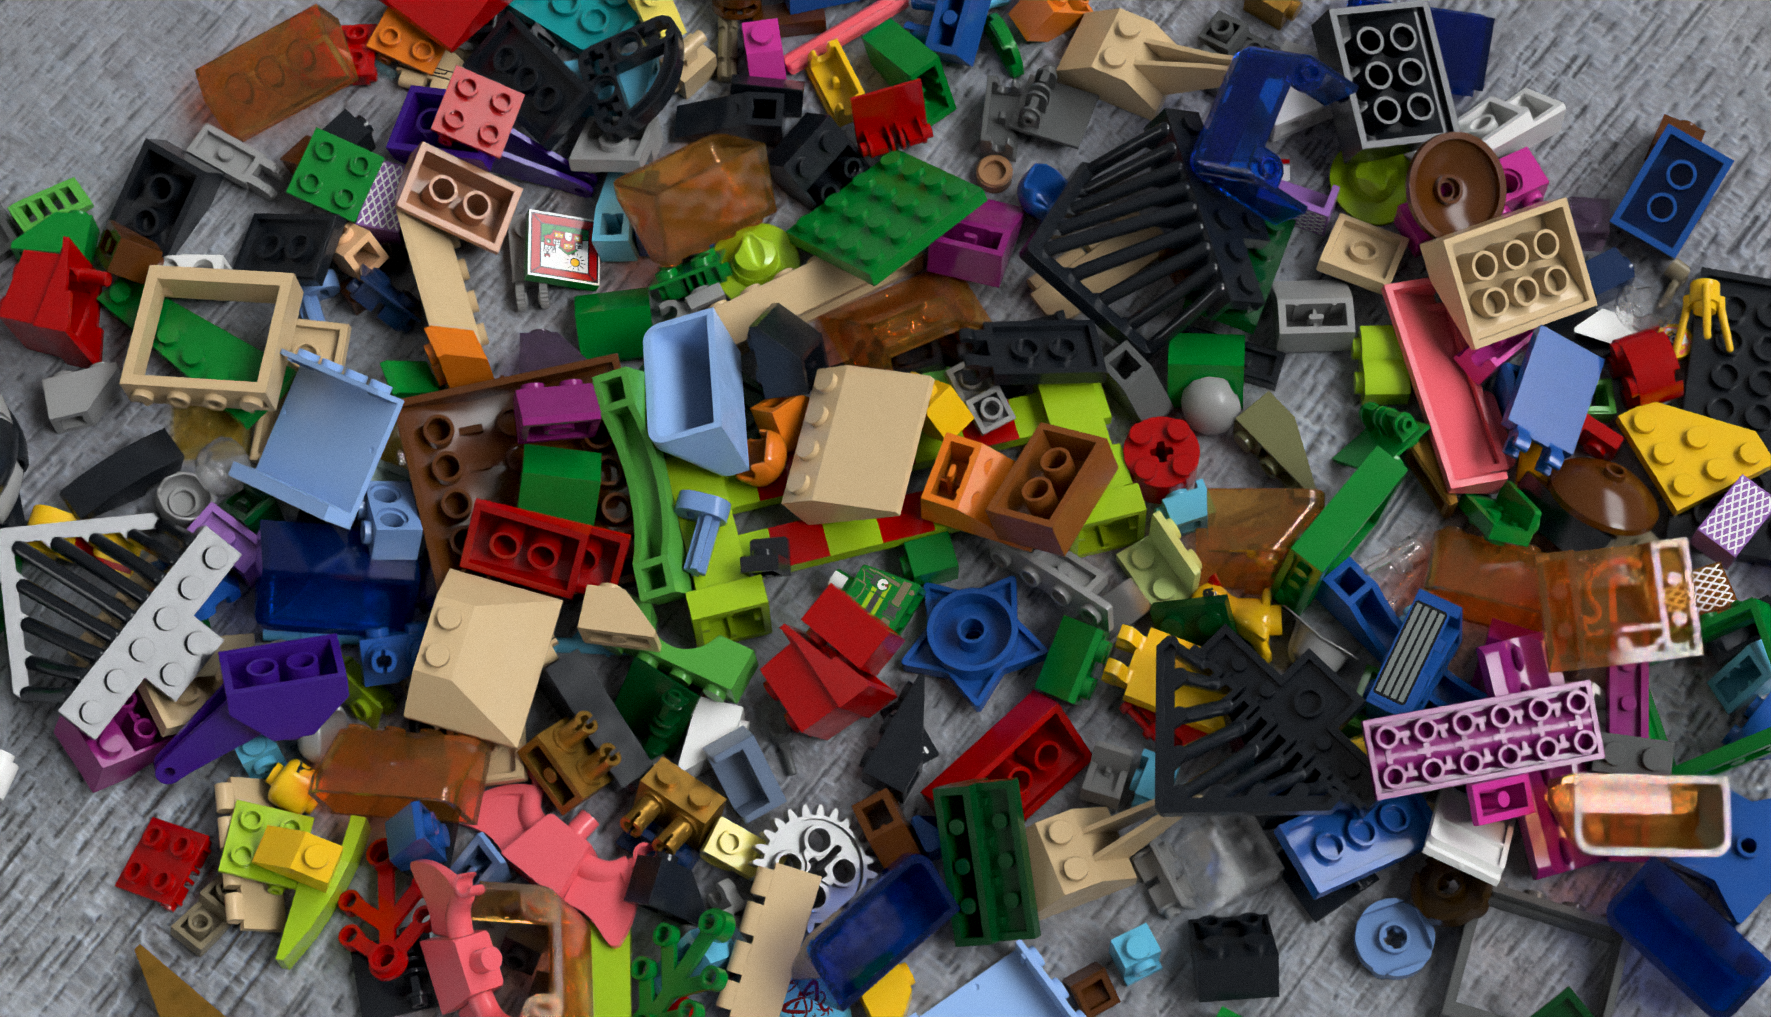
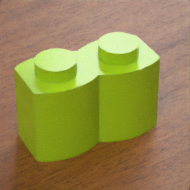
M1393 325L1360 326L1357 337H1354L1351 347L1352 360H1358L1359 372H1354L1353 375L1354 394H1361L1362 405L1367 402H1374L1378 405L1408 404L1411 394L1410 376Z

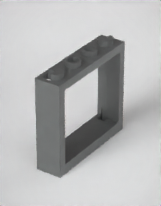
M1500 880L1497 887L1493 886L1492 894L1488 901L1490 907L1612 944L1594 1017H1612L1635 926L1615 919L1614 914L1603 913L1599 916L1586 912V908L1578 903L1565 901L1560 904L1547 900L1545 894L1535 890L1520 892L1510 889L1508 884ZM1478 918L1462 925L1438 1017H1504L1456 1002Z

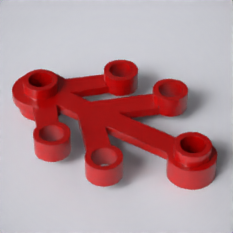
M380 838L371 843L366 852L367 861L378 872L379 910L365 902L364 898L356 890H347L338 899V906L346 916H357L379 931V944L366 938L365 933L355 924L343 927L339 932L338 939L346 950L350 952L358 951L368 958L369 970L376 979L391 981L405 971L408 964L407 951L422 933L432 932V925L430 919L422 923L423 919L429 915L427 905L420 906L413 914V921L397 938V927L420 899L424 897L413 877L411 886L396 903L395 871L398 868L389 860L387 838ZM356 899L352 906L347 907L352 900ZM357 934L354 940L348 942L352 935Z

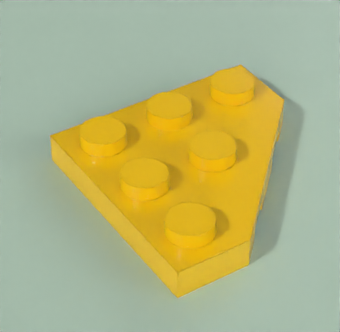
M1659 402L1644 406L1639 405L1618 415L1615 421L1673 516L1728 491L1742 474L1751 480L1771 470V454L1757 432Z

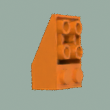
M946 432L921 496V518L1028 552H1032L1033 549L998 539L986 513V508L1016 461L983 443Z

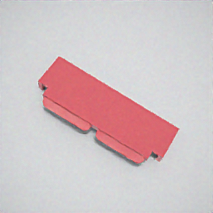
M1429 277L1385 284L1381 291L1424 422L1431 427L1427 431L1447 492L1456 494H1497L1508 480L1507 471L1514 466L1516 459L1502 452L1508 434L1505 426L1501 425L1502 416L1495 396L1491 392L1483 391L1481 384L1477 386L1453 359L1468 346L1465 338L1444 303H1436L1434 298L1436 290Z

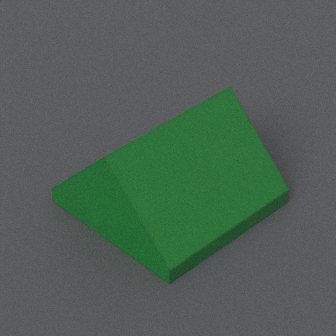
M648 287L574 296L575 320L581 361L618 353L620 362L644 359L643 338L648 329L653 326Z
M1179 333L1169 341L1167 395L1174 408L1182 409L1181 398L1183 390L1194 380L1205 377H1217L1228 381L1233 393L1238 395L1241 410H1243L1245 335Z
M524 444L517 508L594 526L601 485L602 453Z

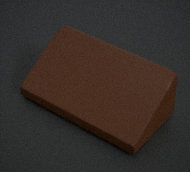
M778 3L762 5L759 13L752 17V21L778 18L781 38L817 34L826 31L824 8L790 15L786 4Z

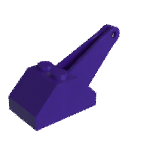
M410 86L386 145V149L395 160L406 164L410 154L424 141L487 172H494L563 190L583 198L592 197L593 187L596 186L598 181L595 174L584 171H571L569 160L553 151L547 150L538 142L513 128L500 159L458 141L453 142L452 146L440 144L438 142L439 136L430 129L446 89Z
M337 633L218 652L223 684L155 756L153 764L157 780L163 784L176 783L191 772L261 734L272 741L296 740L303 736L314 735L349 697L347 673Z

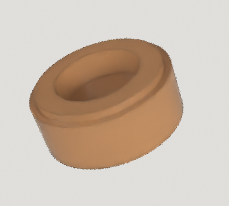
M989 155L981 159L976 168V180L980 188L989 193H1000L1011 185L1013 168L1008 159L1000 155Z

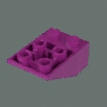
M987 199L988 201L929 245L927 271L999 288L1027 212L1021 206Z
M136 688L96 740H91L62 716H59L54 729V734L93 793L124 781L153 763L155 756L176 735L161 736L138 688Z

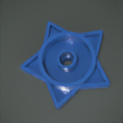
M1009 576L983 588H965L960 590L926 582L924 590L927 592L925 594L927 627L904 656L901 663L904 671L949 679L976 712H981L1005 674L1045 661L1048 649L1018 620L1017 582L1015 576Z
M1707 779L1702 786L1699 829L1673 851L1666 862L1672 867L1703 880L1717 894L1734 927H1739L1759 904L1771 894V798L1750 801L1721 784ZM1741 845L1746 846L1751 853L1743 851Z

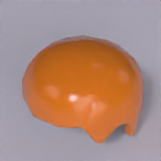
M760 429L759 433L763 435V438H750L747 440L749 471L735 474V478L751 486L766 487L777 480L783 473L788 457L784 438L776 432Z

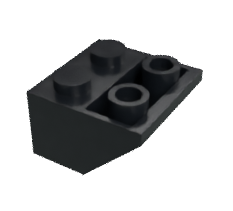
M808 112L760 163L783 192L811 212L821 204H825L827 197L834 193H839L841 189L853 181L855 176L871 168L830 115Z
M772 303L749 326L747 334L750 350L755 352L757 361L756 380L758 385L763 387L765 399L809 394L813 388L817 369L829 368L822 333L780 303Z
M1247 912L1240 916L1231 917L1207 915L1200 919L1188 920L1193 977L1199 1003L1279 997V954L1267 914Z

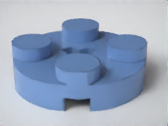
M1397 898L1382 899L1367 907L1356 923L1353 937L1355 953L1362 965L1374 977L1391 980L1406 979L1420 972L1429 961L1435 943L1433 925L1429 923L1416 907L1404 903V900ZM1393 929L1396 935L1403 934L1405 940L1400 942V948L1394 949L1392 945L1385 944L1384 940L1388 936V930Z

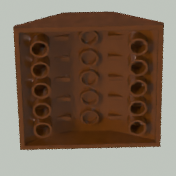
M618 353L402 398L405 402L396 423L423 528L437 593L449 569H454L563 600V605L584 600L585 594L575 592L573 599H568L459 567L476 498L517 508L524 444H518L513 406L515 390H520L524 384L535 382L543 383L544 387L560 386L559 383L561 381L569 379H581L583 384L593 383L592 377L621 368ZM601 419L595 437L526 443L602 453L601 485L594 526L631 535L630 548L618 586L625 589L637 585L632 565L635 532L629 489L618 452L603 419Z

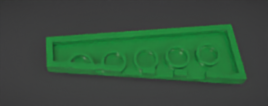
M120 276L97 297V300L105 310L133 332L144 285ZM164 298L152 345L153 351L185 378L257 382L264 352L172 300ZM286 366L279 400L289 392L297 373L289 366ZM224 409L228 415L246 430L267 412L266 410H255L254 413H250L243 409Z

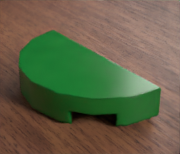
M997 13L987 15L983 31L1009 76L1015 79L1024 75L1022 58L1008 26Z

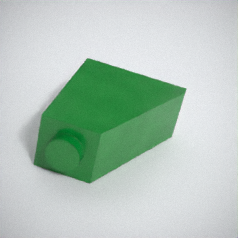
M889 18L861 37L871 65L890 86L921 79L927 124L930 123L933 126L957 109L939 56L898 23Z

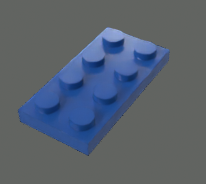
M1415 793L1383 799L1363 819L1353 810L1343 811L1338 809L1331 815H1301L1278 825L1274 830V834L1311 896L1316 900L1421 853L1433 812L1422 794Z

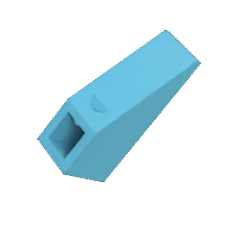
M649 163L645 164L643 170H648ZM608 172L595 208L591 241L602 262L638 261L639 251L636 241V227L642 173L624 174L622 172Z

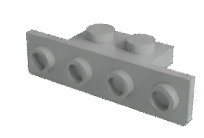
M988 539L989 554L997 566L1003 569L1008 568L1019 575L1030 587H1038L1049 594L1058 605L1068 606L1079 613L1088 624L1092 626L1097 625L1108 633L1114 628L1113 606L1098 596L1101 590L1108 584V575L1069 550L1065 557L1038 549L1029 553L1028 551Z

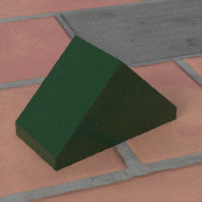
M244 482L217 505L262 540H265L285 521L281 509L273 496Z

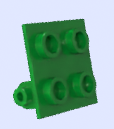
M316 127L286 193L332 214H339L345 220L355 224L385 158Z
M714 246L697 251L693 254L694 259L683 264L680 263L679 259L661 265L658 267L659 272L655 274L649 286L650 291L658 288L663 301L683 298L689 295L683 278H685L689 290L692 292L696 287L691 275H696L700 286L706 285L702 271L709 286L718 282L720 284L728 281L727 277L733 275L731 266L728 261L721 262L726 249L723 248L715 251Z
M1367 402L1359 408L1360 419L1366 428L1338 452L1332 460L1333 462L1358 469L1377 445L1394 458L1396 454L1400 456L1406 449L1416 445L1420 437L1431 427L1428 424L1415 421L1410 413L1398 412L1394 408L1387 406L1379 407L1377 403Z

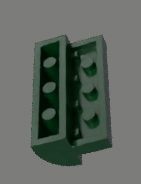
M1018 777L988 780V778L971 779L932 789L955 947L993 945L998 941L1036 939L1041 936Z

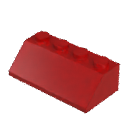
M1033 690L920 793L936 815L932 791L936 787L979 778L992 780L1018 777L1024 821H1026L1090 763L1092 753L1060 704Z

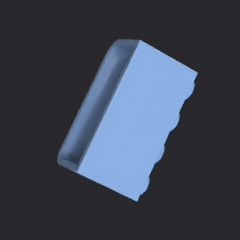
M711 307L653 325L648 329L643 338L647 427L650 439L659 450L721 476H731L749 471L741 353L715 309Z

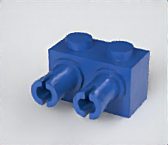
M911 0L913 9L934 12L930 26L907 21L903 28L910 30V34L936 53L940 61L973 67L991 0Z
M427 621L404 624L405 630L389 632L388 626L365 629V636H357L362 683L365 687L399 683V681L412 675L428 624Z

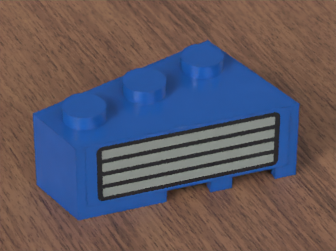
M1419 588L1392 646L1384 655L1376 680L1372 679L1364 691L1363 698L1367 703V718L1374 719L1425 709L1462 643V607Z

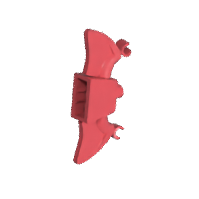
M529 769L528 776L532 780L530 785L507 784L477 794L463 803L460 825L477 832H484L502 851L501 855L509 867L563 911L568 906L586 915L594 923L611 948L617 949L623 944L633 924L637 906L624 901L637 856H646L649 852L654 851L652 844L639 843L633 851V856L628 859L626 855L611 861L598 858L592 845L586 839L595 831L599 823L583 809L568 825L552 813L545 815L541 808L545 792Z
M418 859L412 861L410 868L425 899L433 934L439 935L420 941V945L442 1015L460 1010L458 1013L459 1017H511L503 1012L493 993L503 986L504 980L500 970L502 954L496 947H493L490 935L486 930H473L471 907L475 896L482 895L485 892L483 884L473 885V878L477 873L468 872L457 875L446 866L432 860Z

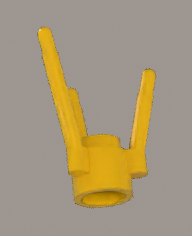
M1710 278L1693 280L1689 285V295L1683 296V309L1673 342V349L1677 359L1691 310H1693L1695 315L1703 317V336L1707 340L1711 338V316L1716 314L1717 311L1726 350L1729 353L1733 352L1732 336L1725 310V297L1720 295V283Z

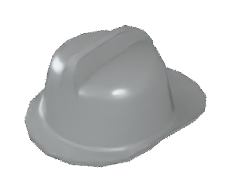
M1284 604L1282 605L1296 619L1288 645L1289 657L1293 663L1308 648L1334 672H1337L1348 658L1359 661L1350 652L1322 637Z

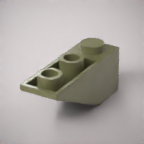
M1268 391L1235 418L1232 432L1234 440L1243 451H1251L1255 455L1266 475L1272 479L1277 478L1286 487V493L1289 494L1295 504L1303 505L1311 512L1315 508L1318 493L1296 419Z

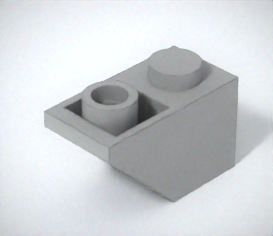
M98 362L87 369L75 372L60 371L52 377L42 379L49 420L57 434L96 425L122 389L119 384L122 372L117 362Z

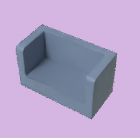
M744 725L702 748L735 814L745 824L787 802L754 735Z

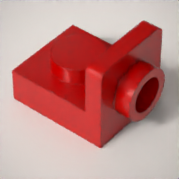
M1587 414L1577 443L1582 445L1584 450L1593 458L1612 461L1625 438Z

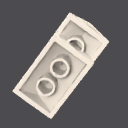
M1524 88L1507 101L1494 96L1488 97L1460 116L1458 122L1461 132L1472 134L1483 140L1500 159L1526 146L1531 148L1560 132L1566 107L1561 101ZM1416 151L1404 155L1409 162H1411Z

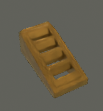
M1429 434L1421 437L1416 445L1407 450L1404 460L1442 517L1448 519L1453 515L1458 500L1455 493L1447 492Z

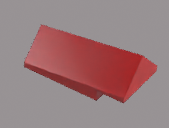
M476 498L459 567L573 599L575 592L585 594L587 584L599 586L601 583L619 584L630 548L631 535Z

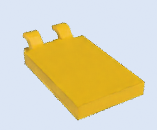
M1122 624L1114 647L1134 655L1129 667L1116 659L1108 658L1101 681L1126 689L1122 700L1156 713V646L1170 634L1151 627L1148 636L1145 637L1137 629ZM1176 637L1179 643L1188 648L1189 650L1194 645L1193 643ZM1175 659V669L1184 668L1186 671L1194 672ZM1182 686L1175 691V707L1182 706L1185 708L1221 700L1227 694H1218ZM1219 716L1185 725L1209 734L1225 727L1224 717Z

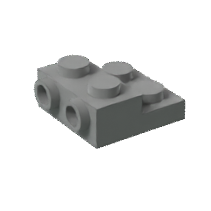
M589 116L568 159L571 171H584L588 173H642L646 163L655 162L664 141L659 117H655L633 135L614 141L605 136L599 128L595 116ZM612 116L614 121L612 127L618 125L619 116Z

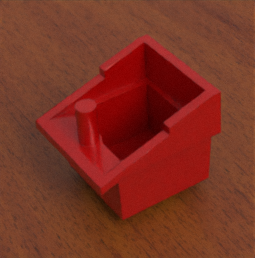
M63 236V244L59 254L24 250L20 261L13 269L12 281L8 291L0 301V320L27 349L61 357L67 365L87 369L95 363L102 362L104 330L99 327L101 305L97 297L102 294V286L109 287L111 285L112 274L96 270L69 237Z
M785 623L779 628L783 631L790 644L760 668L761 673L766 679L763 682L764 688L775 701H781L787 710L784 717L790 727L796 733L801 731V733L807 734L809 737L814 736L826 741L861 717L871 718L898 697L895 691L877 676L875 677L867 672H864L861 676L837 657L838 653L827 644L825 647H822L808 636L805 631Z

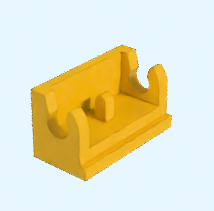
M836 38L827 43V51L823 55L817 56L815 50L810 51L808 54V66L805 67V72L827 115H830L837 125L842 127L853 122L850 98L865 94Z

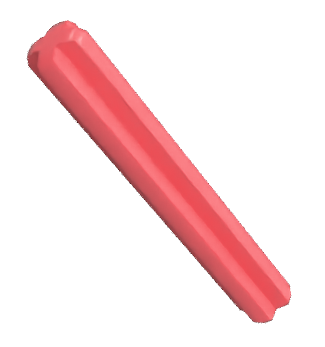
M877 0L784 55L785 69L791 75L800 72L808 66V54L810 51L815 50L817 56H821L827 51V43L836 38L841 47L908 8L909 0Z

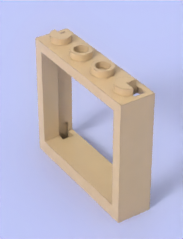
M150 265L119 383L131 402H143L145 406L158 403L169 404L176 408L205 406L216 411H222L225 408L243 409L250 413H254L255 410L276 411L288 362V357L280 354L281 349L290 352L304 294L295 274ZM164 298L275 304L257 382L145 375Z

